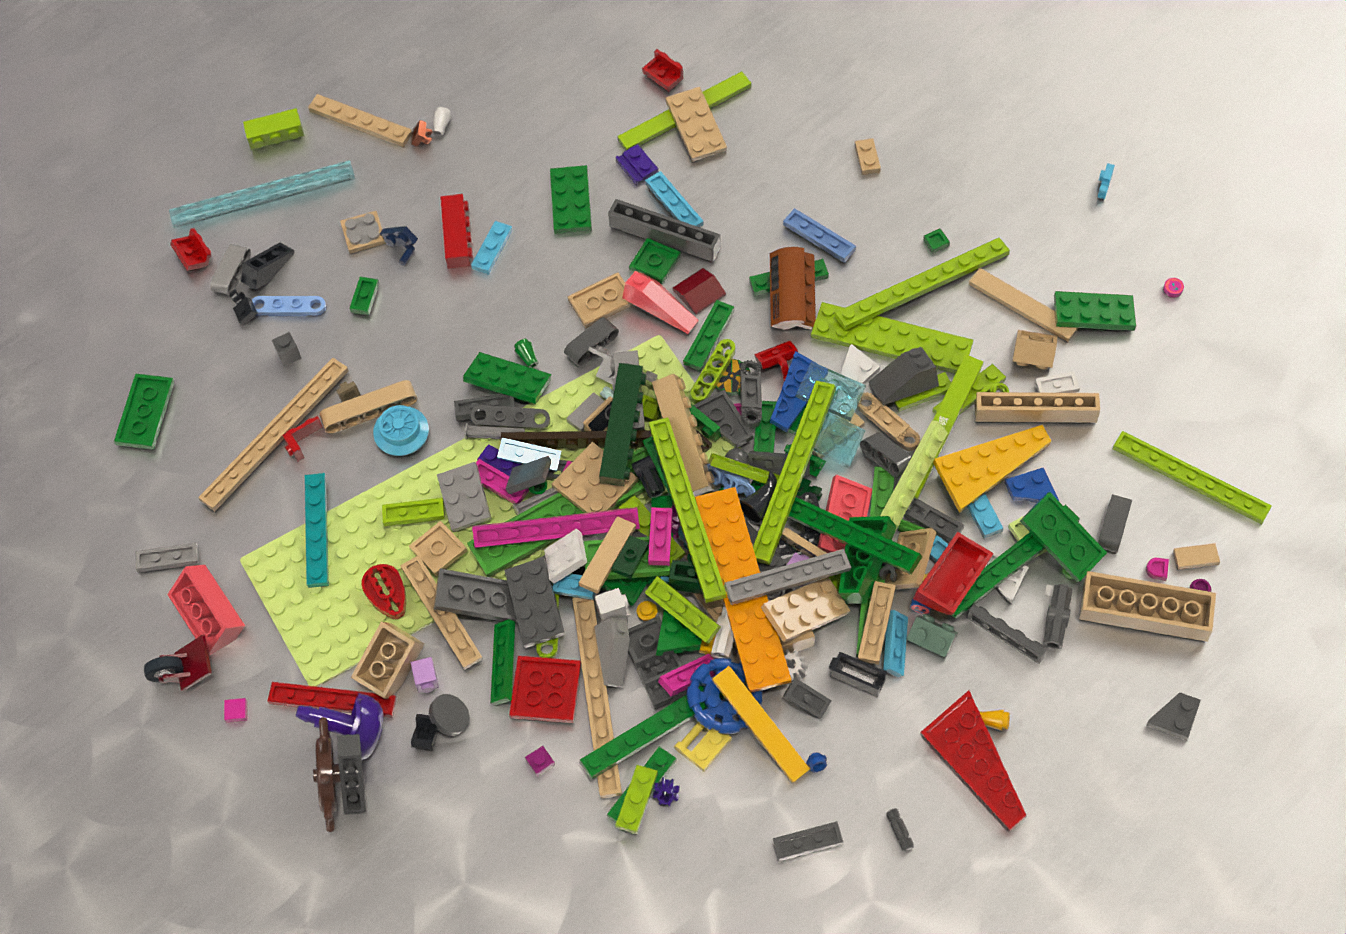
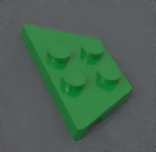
M664 609L656 655L662 656L663 652L666 651L682 653L684 651L700 650L702 639Z

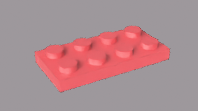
M836 474L832 479L826 511L848 521L849 517H867L872 488ZM821 533L818 548L826 553L841 549L845 551V544Z

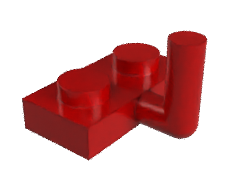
M787 341L754 355L756 362L759 363L762 369L771 368L779 364L783 380L785 381L789 370L787 361L793 358L795 351L798 352V349L791 341Z

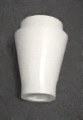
M438 107L433 112L432 133L436 136H443L451 119V112L447 108Z

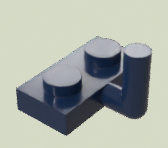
M407 226L384 228L380 235L385 239L386 244L392 247L403 246L406 249L398 261L399 264L405 266L415 251L413 244L416 243L418 238Z

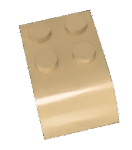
M381 622L351 678L381 697L389 698L404 683L412 668L411 662L416 661L425 643L392 623Z

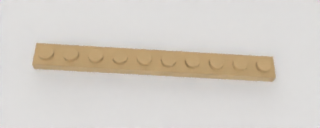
M332 358L198 497L199 500L215 512L284 440L283 434L295 428L348 373V367Z
M577 597L572 598L593 749L596 750L613 740L614 735L607 687L603 681L594 628L597 625L594 600ZM617 764L597 776L601 799L622 795Z

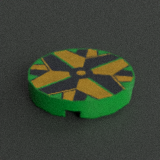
M732 359L715 389L717 388L720 392L725 390L728 396L740 395V369L744 362ZM723 363L717 364L716 368L721 367Z

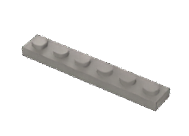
M844 549L729 581L724 584V588L730 604L733 605L850 571L851 565Z

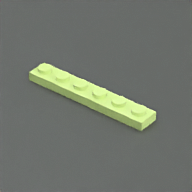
M931 421L880 515L890 516L896 527L900 524L948 434L938 421Z

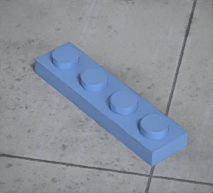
M795 208L783 220L785 227L844 263L856 251V245Z

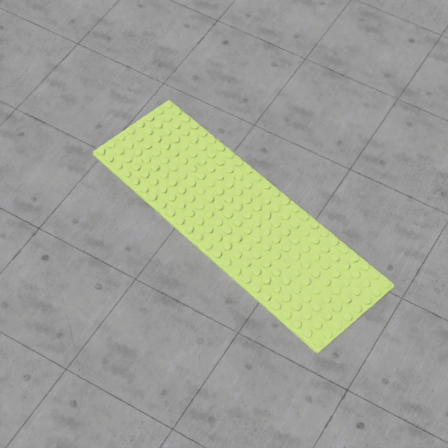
M657 335L629 350L638 351L639 365L643 366L645 373L647 370L658 375L657 379L671 374L682 378L686 386L684 390L685 396L689 398L692 405H695L691 401L690 394L695 383L662 336ZM600 366L539 398L536 404L530 403L522 407L544 409L550 416V424L544 430L525 429V432L578 431L567 422L566 418L593 392L605 401L606 399L600 395V392L605 386L613 390L612 384L596 377ZM646 380V385L641 387L642 392L647 396L657 399L652 382ZM700 392L699 395L696 394V397L703 396V394ZM661 411L657 417V420L663 419ZM539 414L534 420L537 424H543L546 417ZM644 416L645 430H650L649 422L655 420ZM720 437L716 442L711 438H707L712 443V447L706 452L708 460L711 453L725 457L727 452L735 447L723 437ZM464 438L327 511L329 586L307 587L305 524L240 559L242 566L309 686L318 687L358 665L381 622L392 623L410 635L434 623V620L400 565L416 557L410 550L409 545L441 521L467 548V552L446 569L486 577L467 545V542L474 539L472 526L453 532L450 527L445 504L444 520L393 526L383 525L382 505L443 498L437 474L477 462L478 457L488 444L499 450L501 439ZM557 448L555 450L561 451L560 460L574 461L586 448L574 450ZM561 471L554 472V474H561ZM547 480V489H546V490L552 488V484H551V483H552L553 481ZM663 482L662 484L664 486L665 491L660 496H663L668 493ZM483 487L492 519L476 525L502 523L517 516L512 506L513 503ZM529 491L522 502L537 494H532ZM646 491L636 496L644 506L651 503V498H649ZM558 540L550 543L549 545L539 549L538 551L530 554L529 556L519 560L518 562L510 565L509 567L501 570L500 572L490 577L507 580L505 574L506 569L518 566L520 564L544 556V549L554 544ZM388 564L399 572L405 587L407 602L405 614L401 618L392 619L383 615L365 596L361 585L362 577L372 566ZM428 569L429 573L431 574V576L437 584L438 575L435 577L433 573ZM375 573L374 575L377 578L379 585L382 587L383 592L386 595H389L390 593L386 589L385 583L382 581L381 576L378 573ZM390 602L392 609L397 612L398 607L393 602Z

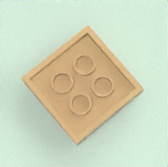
M593 442L551 483L556 491L584 513L611 510L620 498L638 482V477L631 472L630 479L625 481V486L600 483L599 474L604 450Z

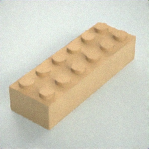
M1087 571L1083 585L1079 620L1208 642L1213 631L1216 593Z

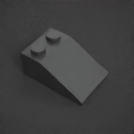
M922 347L913 348L902 353L869 381L870 387L882 405L939 386L936 366Z

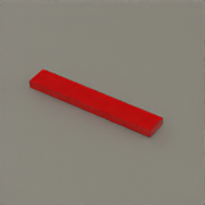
M272 682L267 702L272 705L290 707L312 706L319 709L321 706L339 712L352 713L357 694L361 693L379 702L383 709L384 717L393 718L397 697L396 695H391L389 698H383L376 693Z

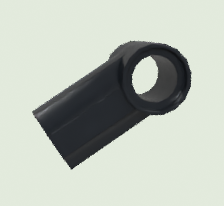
M650 455L632 463L631 465L638 479L641 480L649 498H656L662 495L665 489L656 473L657 469Z

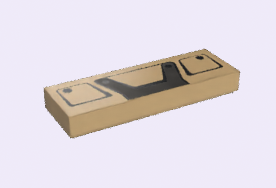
M785 528L782 532L781 540L809 558L827 554L788 528Z

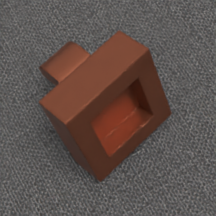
M419 120L413 128L411 145L418 147L421 141L424 144L431 142L432 138L427 136H430L433 131L426 128L427 122Z

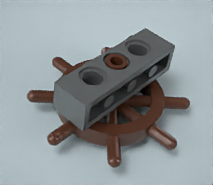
M322 717L319 719L320 737L317 738L315 744L316 769H313L314 783L317 782L320 811L324 813L326 830L331 833L335 830L336 784H341L344 814L366 812L360 734L337 736L339 764H334L332 737H330L328 731V720Z

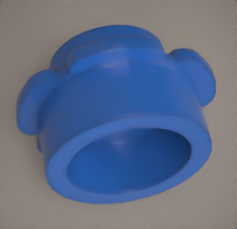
M816 752L808 757L806 764L812 772H820L827 766V757Z

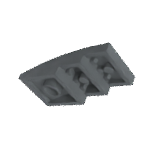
M659 616L628 629L630 637L628 652L655 710L687 695L686 689L671 697L658 682L660 676L683 666L677 653H674V651L663 652L662 656L656 655L662 622Z

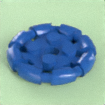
M716 658L710 660L708 664L703 663L692 674L690 678L691 684L687 687L689 708L693 709L696 720L705 728L717 730L721 734H734L740 732L742 728H748L731 704L720 699V690L713 683L709 674L711 671H714L716 676L730 666L742 683H745L746 679L741 663H734L732 659ZM699 685L704 686L703 691L698 689ZM762 690L752 692L753 697L762 705ZM705 702L708 709L702 710L700 704ZM737 714L739 720L735 721L732 716ZM715 717L721 718V722L715 721Z

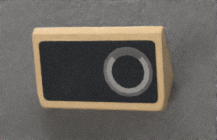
M611 396L583 422L584 431L607 430L613 400Z

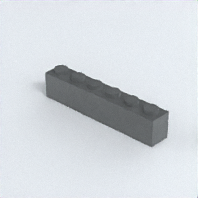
M615 199L608 212L610 227L645 239L649 238L665 246L714 262L721 249V234Z

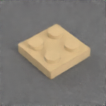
M441 521L409 545L410 550L416 556L419 555L424 565L435 577L438 575L440 568L446 569L467 552L465 545Z

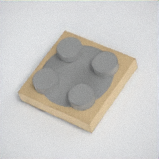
M377 211L340 221L350 254L386 244L385 239L380 235L382 227Z

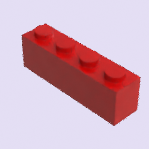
M463 194L440 196L448 269L470 267V259H473L472 247H469V243H472L471 232L467 230V228L471 227L470 217L466 216V212H469L468 201H464Z

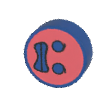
M912 599L910 605L912 611L919 614H929L931 612V608Z

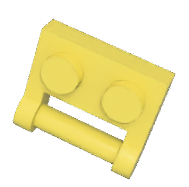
M697 722L684 739L676 743L674 748L705 772L730 743L731 737L728 734L718 733L717 730L707 729L709 732L690 751L687 747L704 729V726Z

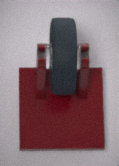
M205 635L194 639L172 655H160L144 665V675L148 681L180 683L181 691L187 690L212 674Z

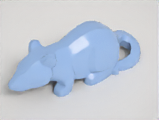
M710 463L707 464L708 471H711L713 477H716V479L714 478V485L722 484L725 486L724 490L735 487L737 494L744 493L746 497L755 492L754 487L750 485L749 478L710 466Z

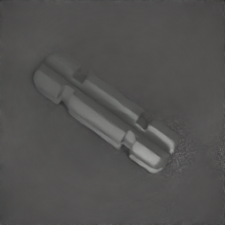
M891 809L887 811L888 820L892 822L891 826L898 841H900L902 850L908 851L914 847V843L911 837H909L910 834L903 820L900 819L901 815L898 809Z

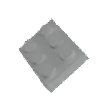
M476 462L437 474L450 527L453 532L492 519Z

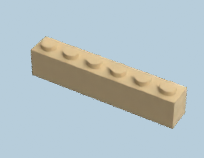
M671 374L653 381L652 385L662 418H669L694 497L714 490L712 483L715 480L712 472L708 471L707 464H709V460L701 448L703 441L700 434L696 432L697 421L694 415H691L689 408L692 406L689 398L685 396L684 390L686 386L683 379L675 374Z
M977 392L975 399V422L1097 423L1100 414L1099 393Z

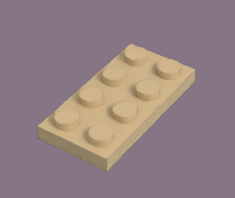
M700 87L666 97L665 102L692 162L727 151L725 141Z
M829 577L768 601L761 607L783 643L846 616L850 612L849 607L839 595Z

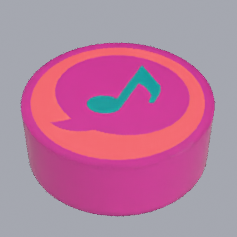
M1178 278L1167 279L1163 287L1164 293L1171 298L1179 297L1184 290V284Z

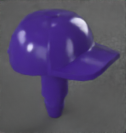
M361 693L357 694L351 715L321 706L319 709L312 706H298L295 716L306 723L314 724V727L318 729L319 719L325 717L328 720L329 732L340 735L360 734L362 761L369 758L375 750L382 733L384 720L383 709L379 702Z

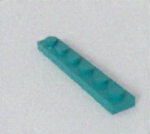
M325 473L305 475L306 582L308 588L329 586L327 491Z

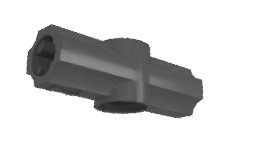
M1064 584L1054 585L1051 605H1049L1046 617L1047 628L1044 645L1055 650L1062 649L1065 628L1068 626L1070 617L1069 605L1072 588Z

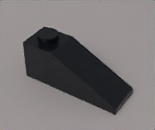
M279 242L243 262L241 282L255 290L269 283L292 257L295 250Z

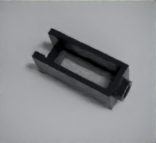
M839 652L837 658L833 657L829 665L831 678L834 677L877 698L887 677L886 671L843 652Z

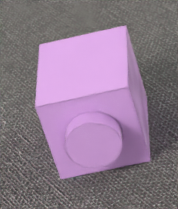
M432 657L411 662L418 693H429L439 688Z

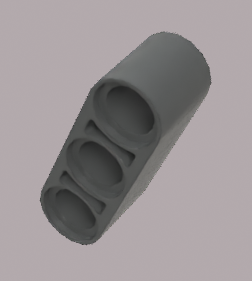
M602 317L565 347L564 353L577 366H581L596 355L588 351L589 346L596 348L599 345L605 348L618 336L619 330L606 317Z
M880 432L860 442L862 452L894 477H899L904 473L912 458L908 452Z
M1112 494L1098 541L1103 549L1115 553L1118 552L1132 499Z

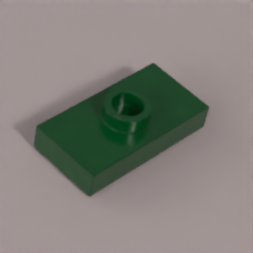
M630 535L612 566V572L631 579L649 548V542Z

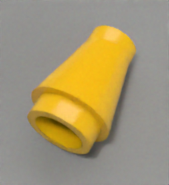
M1004 709L979 711L985 726L1003 731V729L1008 730L1010 712H1005Z

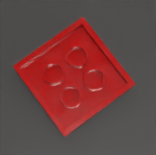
M518 656L509 713L510 718L574 723L581 660Z

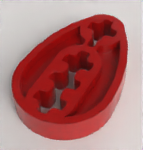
M378 564L369 568L363 575L361 582L365 596L383 615L392 619L401 618L405 614L407 602L405 587L399 572L388 564ZM375 573H378L381 576L382 581L385 583L386 589L390 593L389 595H386L383 592L382 587L379 585V582L374 575ZM390 602H393L398 607L397 612L392 609Z

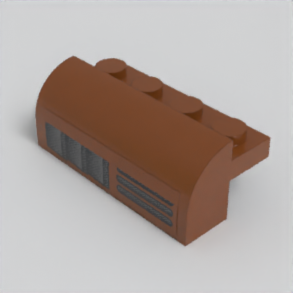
M784 247L770 253L771 327L788 330L795 326L810 330L814 327L816 321L814 254L804 252L802 247Z

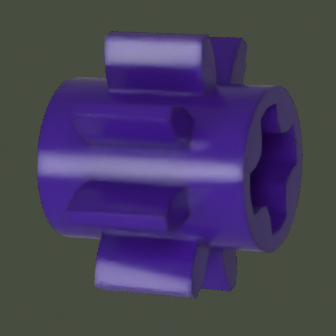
M663 777L660 783H654L655 791H653V798H658L659 805L668 804V806H671L673 800L678 801L680 786H675L674 779L669 780Z

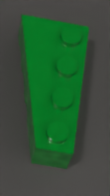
M890 516L849 517L850 522L892 540L897 528ZM845 544V553L851 569L841 573L838 593L846 604H867L883 561Z

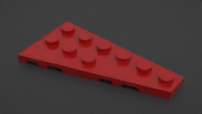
M968 690L923 729L921 735L1008 830L1012 831L1027 815L971 692Z

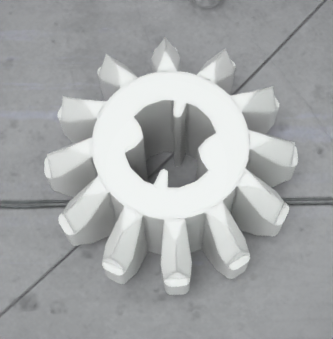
M787 649L784 656L789 667L791 682L794 678L802 682L801 677L807 676L806 669L808 668V663L804 662L805 657L803 655L798 656L797 651L790 654V651Z

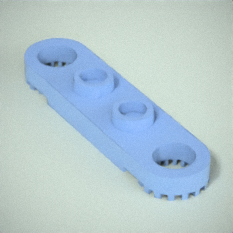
M257 296L252 299L254 306L264 303L261 309H256V316H318L322 313L324 314L327 308L325 300L320 296ZM321 303L318 309L311 308L313 304Z

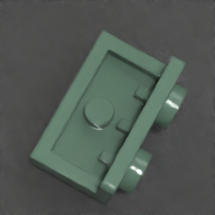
M923 614V616H916L906 640L943 657H947L958 632L954 631L955 627L944 622L941 625L935 622L934 617Z

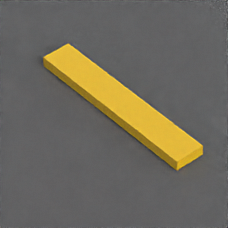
M730 666L712 678L713 683L792 783L810 770Z

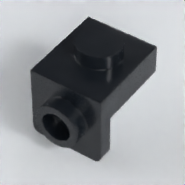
M416 715V728L411 739V747L433 749L438 735V727L435 723L432 724L429 715Z

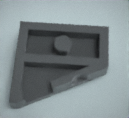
M1179 692L1148 720L1146 726L1187 741L1201 700Z

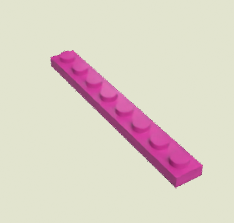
M638 508L472 526L474 546L476 548L563 538L575 529H578L582 535L608 533L616 517L636 524V529H640Z

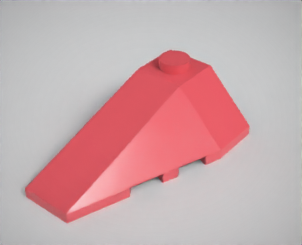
M635 271L625 282L622 298L687 334L698 323V319L665 287L651 277Z

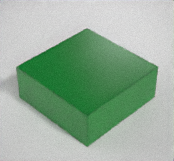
M941 228L923 237L924 242L933 254L950 246V241Z

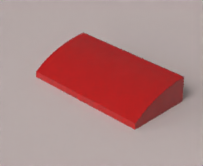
M957 532L916 591L913 599L931 609L953 615L994 553Z

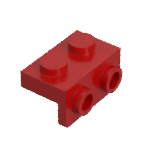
M658 49L654 51V58L642 68L643 74L668 92L684 79L682 65Z
M195 228L190 229L189 236L171 240V247L187 271L208 267L211 251Z

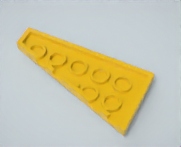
M1039 425L935 458L933 464L956 508L961 513L965 510V507L978 500L982 494L990 491L1014 470L1023 466L1027 460L1035 457L1048 447L1051 439L1043 425Z

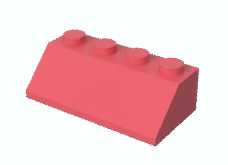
M206 565L186 566L167 595L194 637L198 638L201 635H205L208 654L211 656L236 640L245 624Z

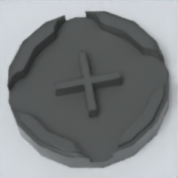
M442 694L436 697L429 706L430 720L432 724L435 723L438 727L437 730L443 734L456 736L469 725V711L464 702L454 695Z

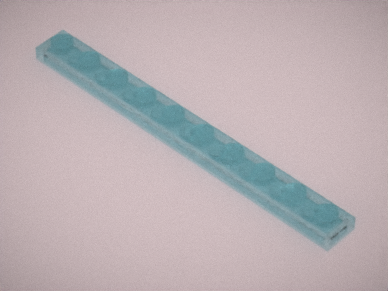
M349 160L169 209L173 227L178 228L355 179V175Z

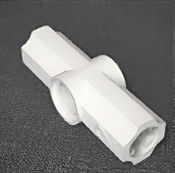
M724 605L722 614L717 620L721 628L716 633L711 656L729 659L733 648L734 636Z

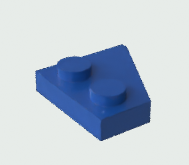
M1044 467L1005 479V485L1012 500H1027L1037 503L1046 493L1051 492L1059 501Z

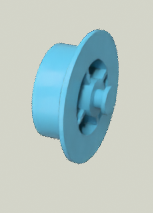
M403 405L393 406L385 410L377 419L373 429V436L377 446L383 452L394 456H404L417 451L423 446L429 434V425L426 417L419 410Z

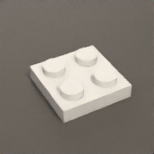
M575 529L544 549L549 580L554 584L587 563L582 533L578 529Z

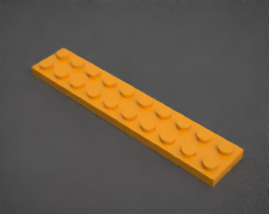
M733 487L696 496L695 500L723 585L729 581L760 573L736 488ZM726 593V598H723L749 692L752 693L791 683L779 635L761 608L764 603L768 602L767 595L731 605Z

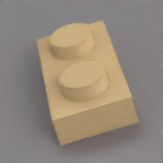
M873 138L855 141V149L862 175L880 173L881 167Z

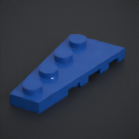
M795 351L770 423L788 432L806 407L815 382H823L828 376L829 370Z

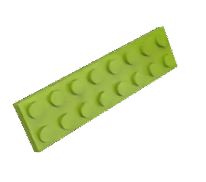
M824 302L821 303L811 332V338L845 347H850L852 344L858 350L893 359L913 348L922 347L937 370L956 374L964 355L970 356L974 341L973 339L881 316L873 317L850 329L844 330L835 318V312L844 307Z

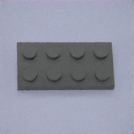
M541 557L506 569L505 574L523 646L528 648L565 635L552 582L549 580L546 559Z
M439 569L433 609L497 621L510 619L515 621L516 624L517 618L507 580Z

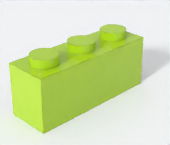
M297 108L243 122L251 150L305 136Z

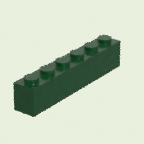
M619 363L599 474L600 483L625 486V481L630 479L631 468H628V463L633 460L634 449L631 448L632 442H636L637 430L634 428L635 423H639L640 411H637L638 404L643 402L644 392H641V387L646 385L647 379L643 366Z

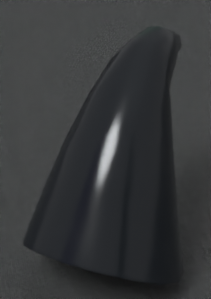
M769 472L765 485L749 496L739 500L744 517L756 524H762L777 485L776 476L772 472Z

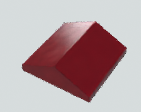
M704 268L672 287V290L695 315L714 304L716 300L726 296V292L715 275Z

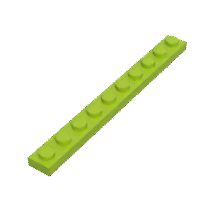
M998 237L835 312V318L844 330L850 329L1009 255L1010 249Z
M821 381L815 382L753 545L757 562L771 564L836 391L834 384Z
M669 418L649 422V429L705 602L708 603L726 598L725 588Z

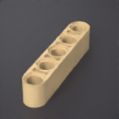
M404 380L325 408L319 415L325 432L329 434L336 433L378 418L390 407L397 405L411 406L416 403L417 396L412 383Z

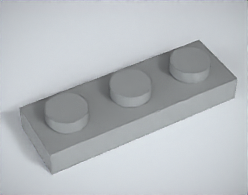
M197 543L135 551V569L138 573L199 564Z

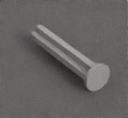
M466 423L464 436L465 439H468V437L501 439V432H525V429L470 426L469 423Z
M552 487L544 493L537 494L521 503H513L512 506L516 515H519L559 492Z

